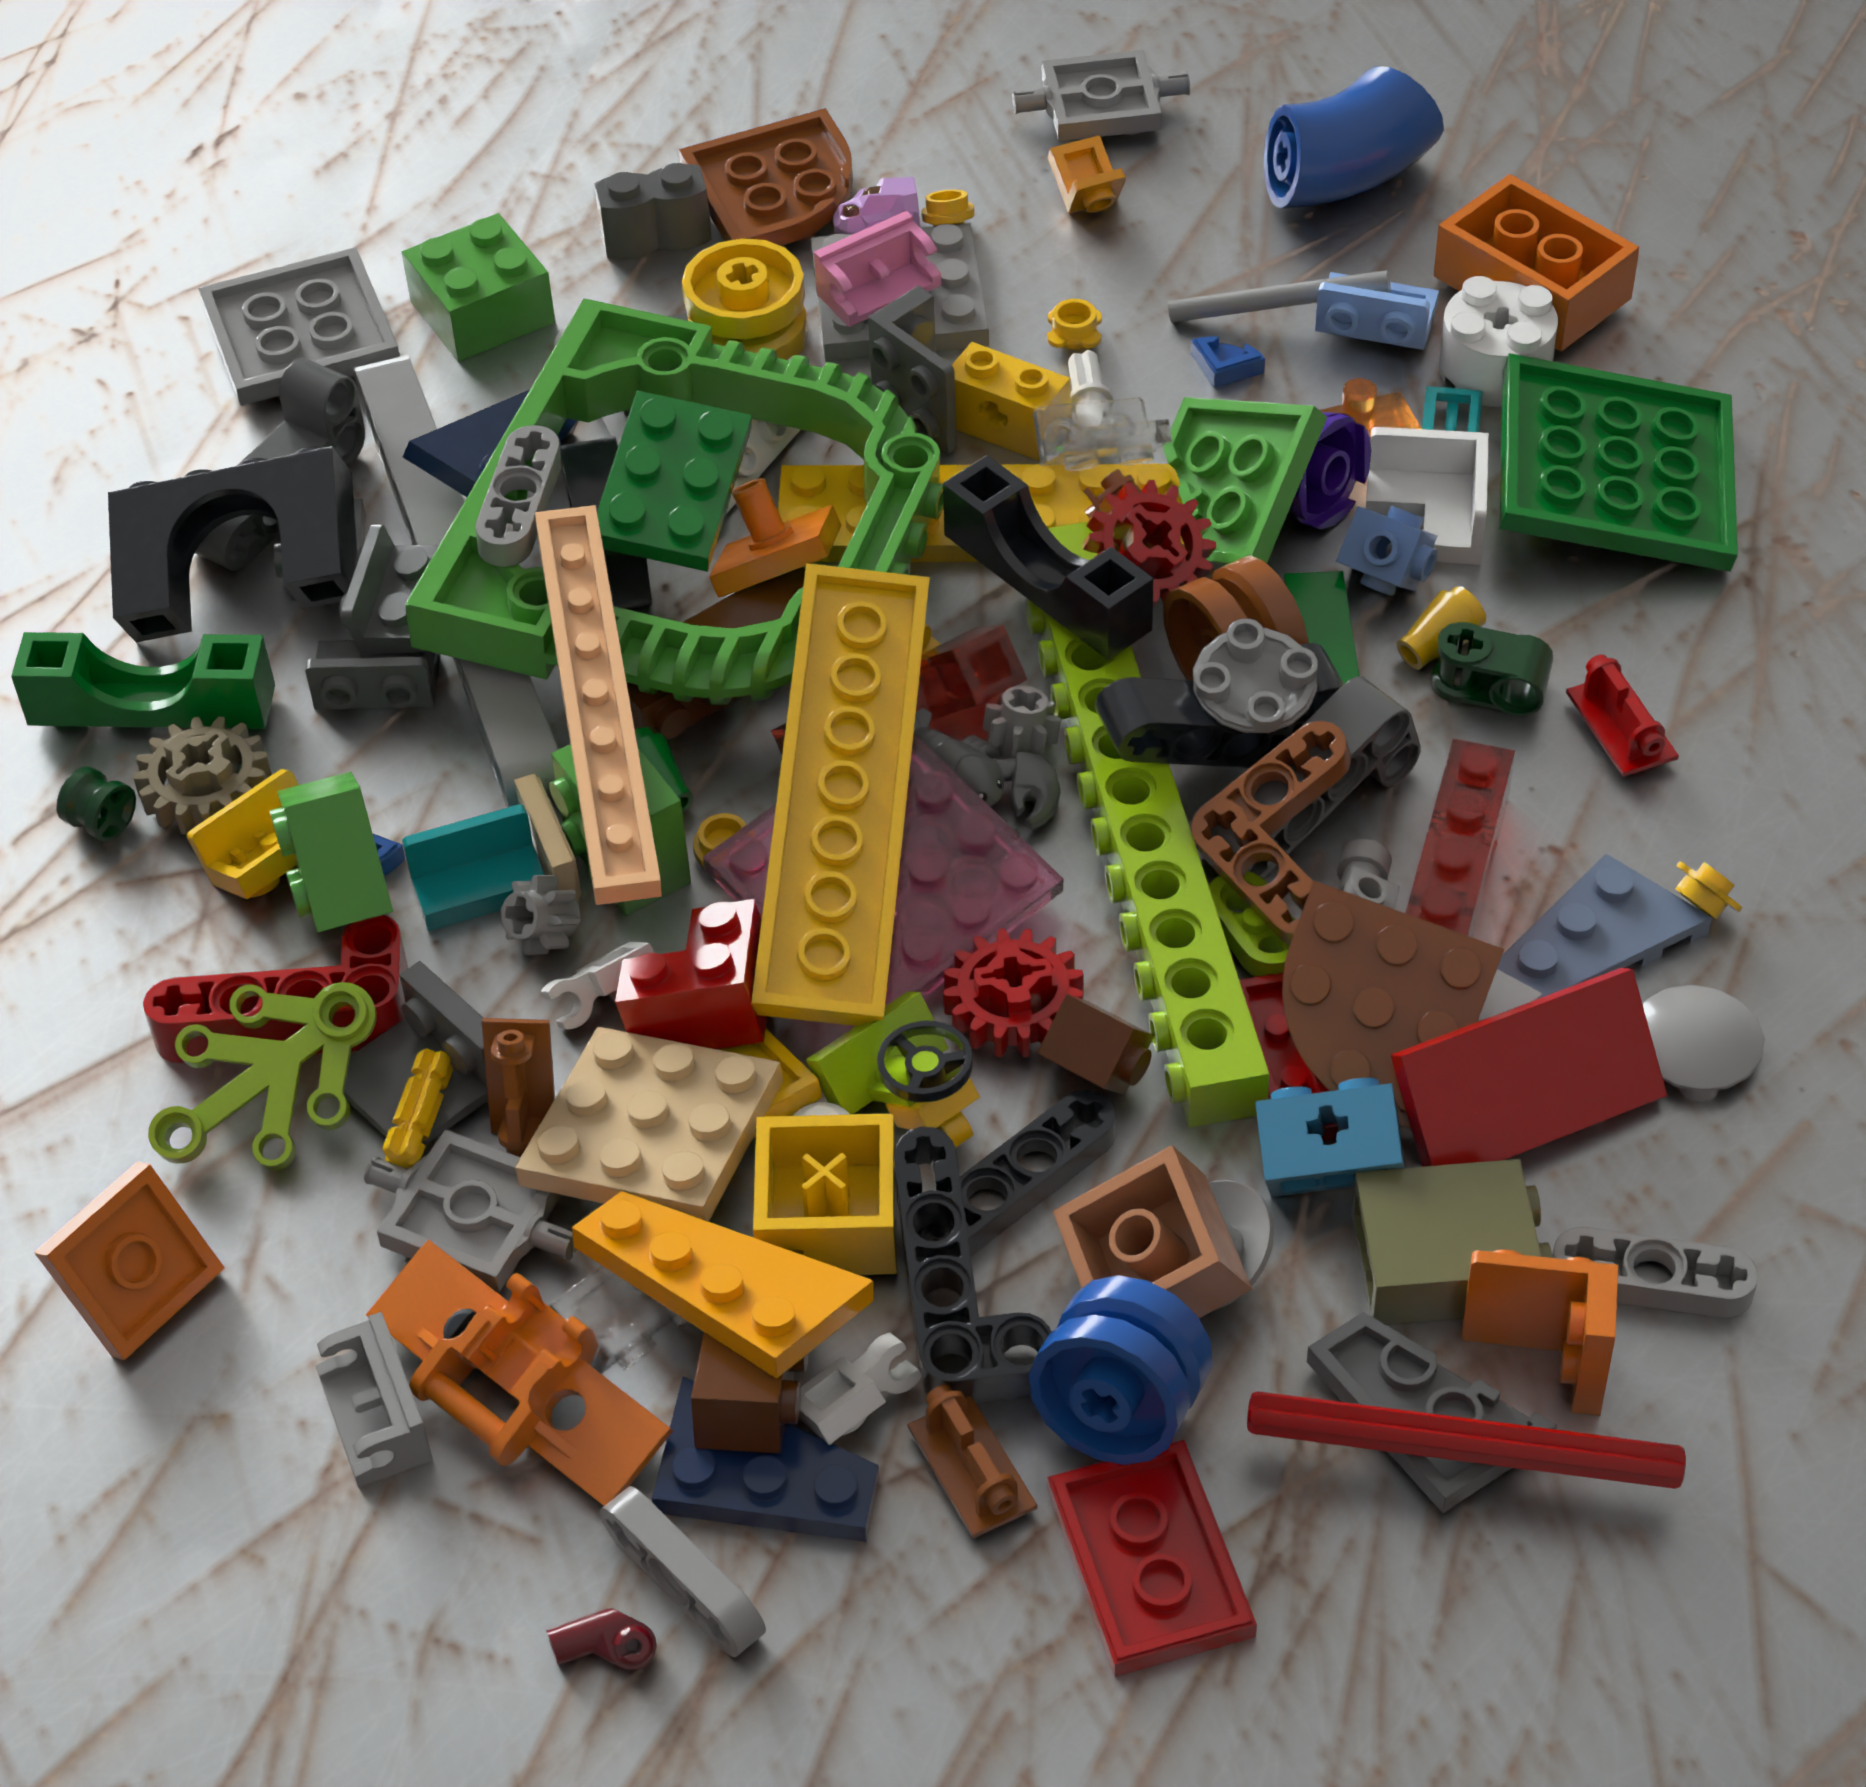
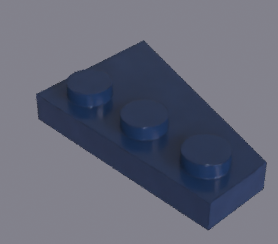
M530 389L410 440L402 458L465 497H468ZM566 419L557 435L560 445H564L572 436L579 422L578 420Z
M684 1376L682 1377L670 1424L673 1432L666 1440L652 1495V1503L663 1514L867 1542L880 1481L878 1464L834 1444L828 1445L823 1439L790 1424L785 1425L781 1453L697 1449L694 1445L691 1406L694 1381Z

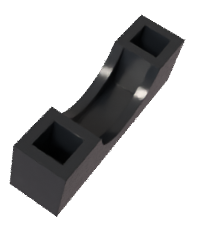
M984 456L942 483L944 535L1105 659L1110 660L1152 631L1154 578L1112 547L1091 560L1081 558L1069 551L1054 537L1043 522L1034 505L1028 485L990 456Z

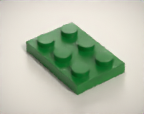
M637 390L597 511L603 549L708 572L752 429V415Z

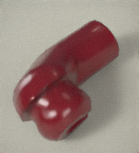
M613 1608L604 1609L546 1630L558 1666L594 1654L621 1668L636 1670L650 1663L655 1656L657 1648L656 1637L648 1626Z

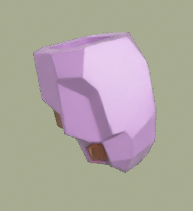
M914 177L882 178L877 186L859 190L852 200L838 205L833 215L834 233L855 234L905 211H908L913 216V221L920 227L918 196Z

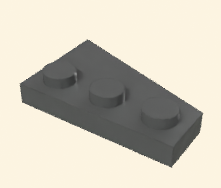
M1364 1312L1308 1346L1307 1363L1342 1402L1557 1429V1424L1534 1412L1531 1417H1528L1499 1400L1501 1392L1480 1379H1477L1472 1384L1439 1365L1436 1359L1437 1354ZM1388 1452L1442 1513L1511 1469L1510 1467Z

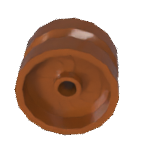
M1251 555L1237 559L1214 570L1210 579L1202 577L1168 592L1163 604L1164 627L1169 647L1180 671L1187 681H1193V668L1202 649L1219 635L1227 633L1228 627L1234 621L1240 619L1255 620L1263 628L1288 635L1300 645L1309 644L1305 623L1293 595L1281 577L1267 563Z

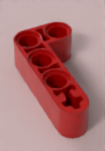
M380 915L349 924L342 936L341 965L174 977L158 982L148 990L143 1000L144 1013L157 1052L163 1059L169 1062L184 1064L185 1062L176 1052L175 1040L183 1028L193 1024L203 1025L212 1033L285 1041L306 1025L270 1019L265 1025L258 1028L244 1027L234 1018L229 1007L230 998L235 990L241 986L252 984L261 987L266 993L315 998L325 987L341 982L352 983L363 988L369 994L376 1007L377 1018L372 1033L364 1042L351 1048V1051L360 1050L405 1018L401 1010V1006L405 1003L399 974L408 969L399 925L393 918L387 915ZM257 996L245 999L241 1004V1014L244 1016L256 1015L262 1008V999ZM350 1007L338 1009L333 1015V1025L336 1027L350 1025L355 1018V1010ZM204 1036L192 1038L186 1047L187 1055L194 1057L203 1054L208 1047V1039ZM323 1048L315 1054L323 1053Z

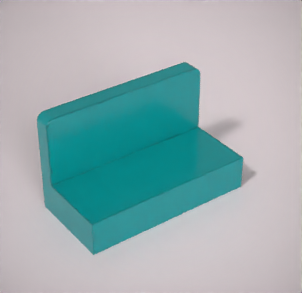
M522 804L411 834L402 839L412 887L427 931L501 911V906H503L506 898L514 893L512 889L514 881H531L534 875H545L533 845L528 814L525 806Z

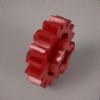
M1148 480L1141 493H1138L1134 485L1128 482L1124 484L1118 493V497L1108 493L1099 505L1100 511H1094L1086 525L1093 533H1089L1084 541L1083 550L1099 555L1110 547L1115 549V542L1119 546L1120 554L1154 578V608L1159 598H1161L1164 604L1168 592L1193 580L1206 577L1209 574L1213 565L1206 558H1209L1216 549V542L1202 538L1212 523L1210 519L1196 520L1193 517L1192 513L1195 511L1198 502L1192 499L1182 505L1176 501L1179 487L1172 485L1166 494L1162 495L1158 493L1155 480ZM1181 538L1183 540L1185 549L1181 546ZM1148 542L1154 545L1151 549L1145 546Z
M1005 928L998 929L997 942L990 944L978 935L973 938V954L957 949L954 953V968H947L944 971L943 1005L945 1015H952V1026L961 1033L970 1030V1046L977 1049L987 1041L994 1043V1052L997 1057H1002L1008 1046H1017L1022 1057H1029L1031 1043L1039 1042L1042 1044L1066 994L1084 999L1083 970L1075 969V954L1072 951H1066L1056 955V938L1052 936L1046 938L1040 944L1033 942L1032 929L1025 928L1019 939H1010Z

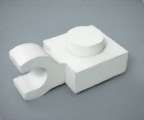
M630 941L576 970L575 975L566 979H556L549 982L541 991L544 998L553 999L564 992H568L574 1001L572 1011L556 1021L558 1027L574 1029L583 1025L589 1019L593 1009V1002L599 995L606 996L609 994L611 1000H616L622 960L654 953L650 943Z
M892 1333L883 1334L875 1339L867 1351L853 1363L844 1356H841L801 1387L799 1419L830 1445L842 1435L849 1434L858 1429L868 1415L886 1402L880 1392L887 1391L894 1394L906 1392L918 1383L922 1377L919 1369L907 1360L902 1361L894 1369L889 1370L891 1361L896 1356L902 1354L907 1348Z

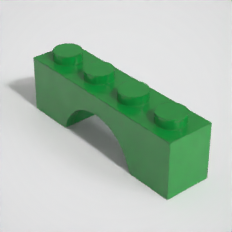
M24 632L11 674L27 726L168 728V726L175 724L179 728H191L192 719L199 717L203 727H211L219 716L225 718L227 728H233L242 722L246 724L247 729H266L275 689V681L263 635L203 634L198 648L187 659L168 666L147 667L126 663L106 654L95 646L84 633Z

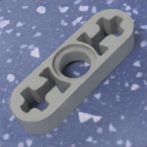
M536 425L521 427L513 431L505 442L475 525L479 555L485 562L491 565L507 567L519 564L526 560L533 550L537 538L535 512L547 510L561 469L559 438L549 428ZM535 454L532 460V467L525 466V460H529ZM514 490H528L534 493L532 497L520 501H512L504 497L507 493ZM505 523L513 524V531L508 532L505 538H503L506 530Z
M1574 1227L1564 1231L1555 1241L1552 1254L1553 1258L1558 1259L1584 1255L1590 1257V1260L1596 1263L1615 1264L1614 1259H1622L1623 1264L1617 1284V1303L1716 1318H1733L1746 1312L1752 1304L1758 1282V1270L1754 1261L1744 1252L1732 1247L1591 1227ZM1644 1261H1656L1665 1265L1671 1271L1673 1278L1662 1284H1652L1642 1280L1636 1274L1634 1267ZM1687 1269L1694 1270L1693 1286L1684 1285ZM1716 1275L1730 1277L1729 1282L1732 1290L1718 1288L1719 1283Z
M629 1486L600 1509L601 1520L616 1544L725 1653L732 1657H737L765 1634L766 1627L764 1621L750 1599L642 1492L635 1487Z

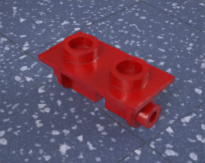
M1603 654L1591 658L1585 667L1587 671L1585 683L1567 688L1566 694L1622 777L1678 760L1679 755L1665 736L1664 727L1660 722L1653 719L1623 676L1619 662L1614 658H1607Z

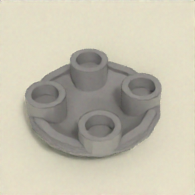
M1240 619L1234 621L1228 627L1227 633L1219 635L1202 649L1193 668V691L1202 709L1221 725L1243 733H1270L1292 725L1309 710L1317 692L1318 660L1311 650L1302 647L1290 636L1263 628L1255 620Z
M1696 985L1672 987L1647 998L1643 1003L1662 1078L1667 1083L1678 1087L1681 1094L1691 1101L1705 1102L1712 1100L1716 1097L1719 1090L1728 1089L1749 1078L1762 1060L1765 1038L1757 1017L1740 1000L1719 989Z

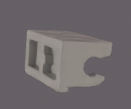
M382 1312L368 1316V1321L334 1332L317 1343L321 1357L332 1356L342 1350L351 1349L346 1354L333 1356L315 1366L358 1488L433 1461L422 1418Z

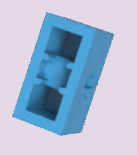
M1355 1078L1341 1082L1338 1085L1339 1090L1312 1094L1311 1089L1307 1087H1287L1272 1092L1271 1099L1255 1101L1264 1179L1271 1197L1353 1187L1355 1172L1405 1168L1397 1101L1392 1083L1379 1085V1080L1375 1078ZM1337 1123L1339 1129L1336 1136L1337 1143L1324 1145L1321 1138L1325 1132L1324 1125Z

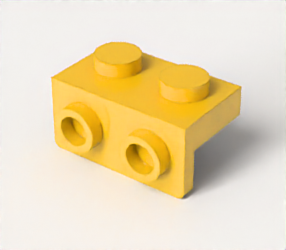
M280 769L187 833V839L213 886L245 899L257 897L274 889L280 882V876L297 865L294 854L282 856L269 810L281 807L277 791L299 785L291 771Z

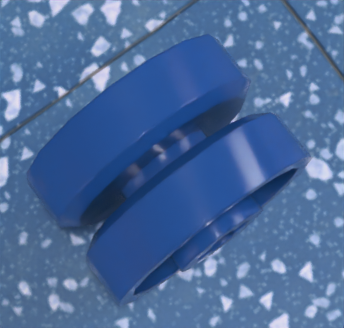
M1118 1275L1092 1280L1074 1294L1061 1315L1057 1328L1049 1334L1037 1353L1028 1375L1031 1399L1045 1424L1067 1445L1097 1460L1122 1465L1151 1461L1169 1448L1184 1421L1188 1409L1193 1406L1213 1366L1211 1340L1198 1316L1175 1294L1147 1280Z

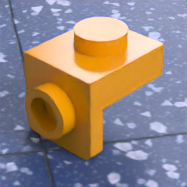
M1100 135L1050 148L1047 159L1068 214L1084 209L1089 213L1099 212L1109 208L1118 200L1126 177L1122 168L1113 170Z

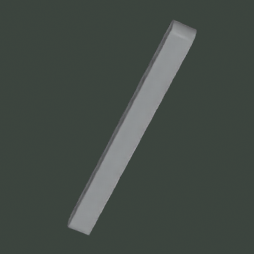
M407 354L355 367L353 371L361 404L412 545H440L464 504V499L459 492L402 458L410 440L437 429L411 359ZM453 657L506 806L518 805L514 780L534 773L536 777L540 778L548 798L552 797L549 784L555 780L551 753L557 751L558 748L531 676Z

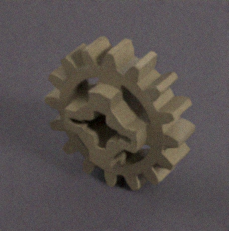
M218 716L211 727H203L200 718L195 717L191 721V729L182 731L175 724L168 726L170 738L166 741L152 737L148 741L152 754H140L137 756L136 761L139 772L133 774V779L146 815L156 814L158 824L162 828L171 825L176 820L178 821L181 834H187L194 824L202 823L270 777L272 771L261 737L259 735L249 737L246 724L241 722L231 730H228L225 718ZM241 764L242 766L238 774L237 766ZM166 779H168L169 783L164 786Z

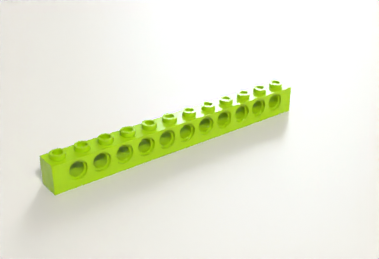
M1088 522L1048 528L1054 537L1075 555L1087 560H1091L1097 555V553L1083 550L1084 541L1089 533H1093L1086 527ZM1026 599L1025 610L1031 635L1040 633L1042 641H1038V656L1042 674L1044 677L1053 676L1055 684H1051L1050 688L1051 701L1055 702L1054 715L1061 718V720L1066 719L1068 728H1064V744L1070 765L1079 763L1082 771L1077 773L1080 802L1084 810L1093 808L1095 818L1091 819L1094 849L1097 856L1107 855L1110 864L1105 866L1108 896L1111 903L1121 902L1124 913L1119 914L1123 946L1126 952L1135 950L1139 962L1134 963L1137 993L1140 1001L1151 1000L1154 1012L1149 1013L1150 1033L1154 1035L1152 1043L1156 1052L1166 1050L1169 1064L1164 1065V1077L1169 1100L1172 1104L1182 1103L1189 1128L1257 1116L1255 1101L1268 1100L1269 1071L1170 765L1123 760L1117 753L1095 709L1096 698L1106 686L1122 678L1141 677L1132 647L1130 645L1110 660H1107L1030 600Z

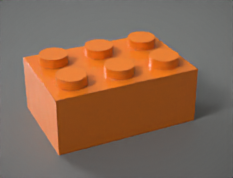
M1509 174L1438 225L1433 276L1458 291L1462 290L1465 280L1475 276H1485L1493 281L1512 282L1524 286L1538 285L1546 288L1552 294V305L1558 316L1555 348L1562 352L1632 299L1640 247Z

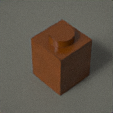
M1066 994L1037 1054L1103 1089L1125 1095L1129 1086L1136 1085L1149 1067L1152 1052L1148 1048L1154 1035L1087 1000Z

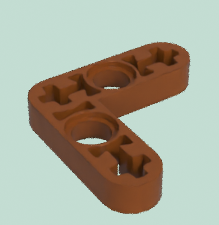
M1326 721L1310 722L1295 731L1205 803L1195 813L1191 823L1192 836L1202 857L1271 930L1289 946L1299 919L1292 920L1288 907L1282 899L1289 892L1292 901L1303 911L1313 880L1270 836L1341 780L1349 770L1351 753L1346 737L1338 726ZM1317 746L1323 751L1330 749L1332 756L1324 761L1318 756L1311 758L1309 751ZM1294 764L1298 774L1302 771L1305 780L1298 782L1295 773L1289 765ZM1268 781H1281L1289 787L1287 795L1276 804L1264 805L1254 799L1257 789ZM1220 825L1226 830L1232 828L1236 841L1241 847L1235 855L1231 846L1221 836H1212L1211 830L1213 827ZM1270 861L1279 866L1276 878L1267 885L1253 886L1245 882L1246 871L1257 862Z

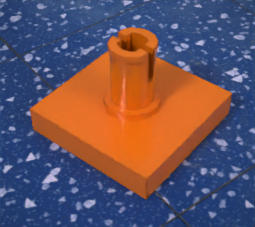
M759 478L737 487L732 495L750 535L726 544L709 575V579L717 597L721 598L806 566V563L811 564L827 558L842 526L833 504L783 523L764 478Z
M136 1162L34 1252L109 1354L121 1360L127 1359L225 1269L153 1167L143 1162Z

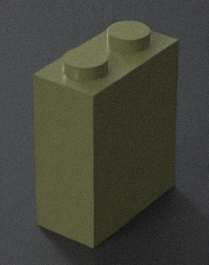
M1520 1159L1355 1172L1351 1213L1370 1316L1385 1325L1463 1319L1471 1256L1474 1251L1513 1250L1522 1255L1553 1258L1549 1243L1538 1242L1535 1227H1539L1541 1222L1539 1194L1535 1185L1526 1186Z

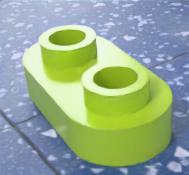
M1246 871L1245 882L1253 886L1267 885V882L1262 877ZM1220 875L1214 878L1209 888L1230 950L1241 965L1256 977L1283 973L1289 945L1283 942ZM1240 909L1244 910V912L1237 913L1231 910Z

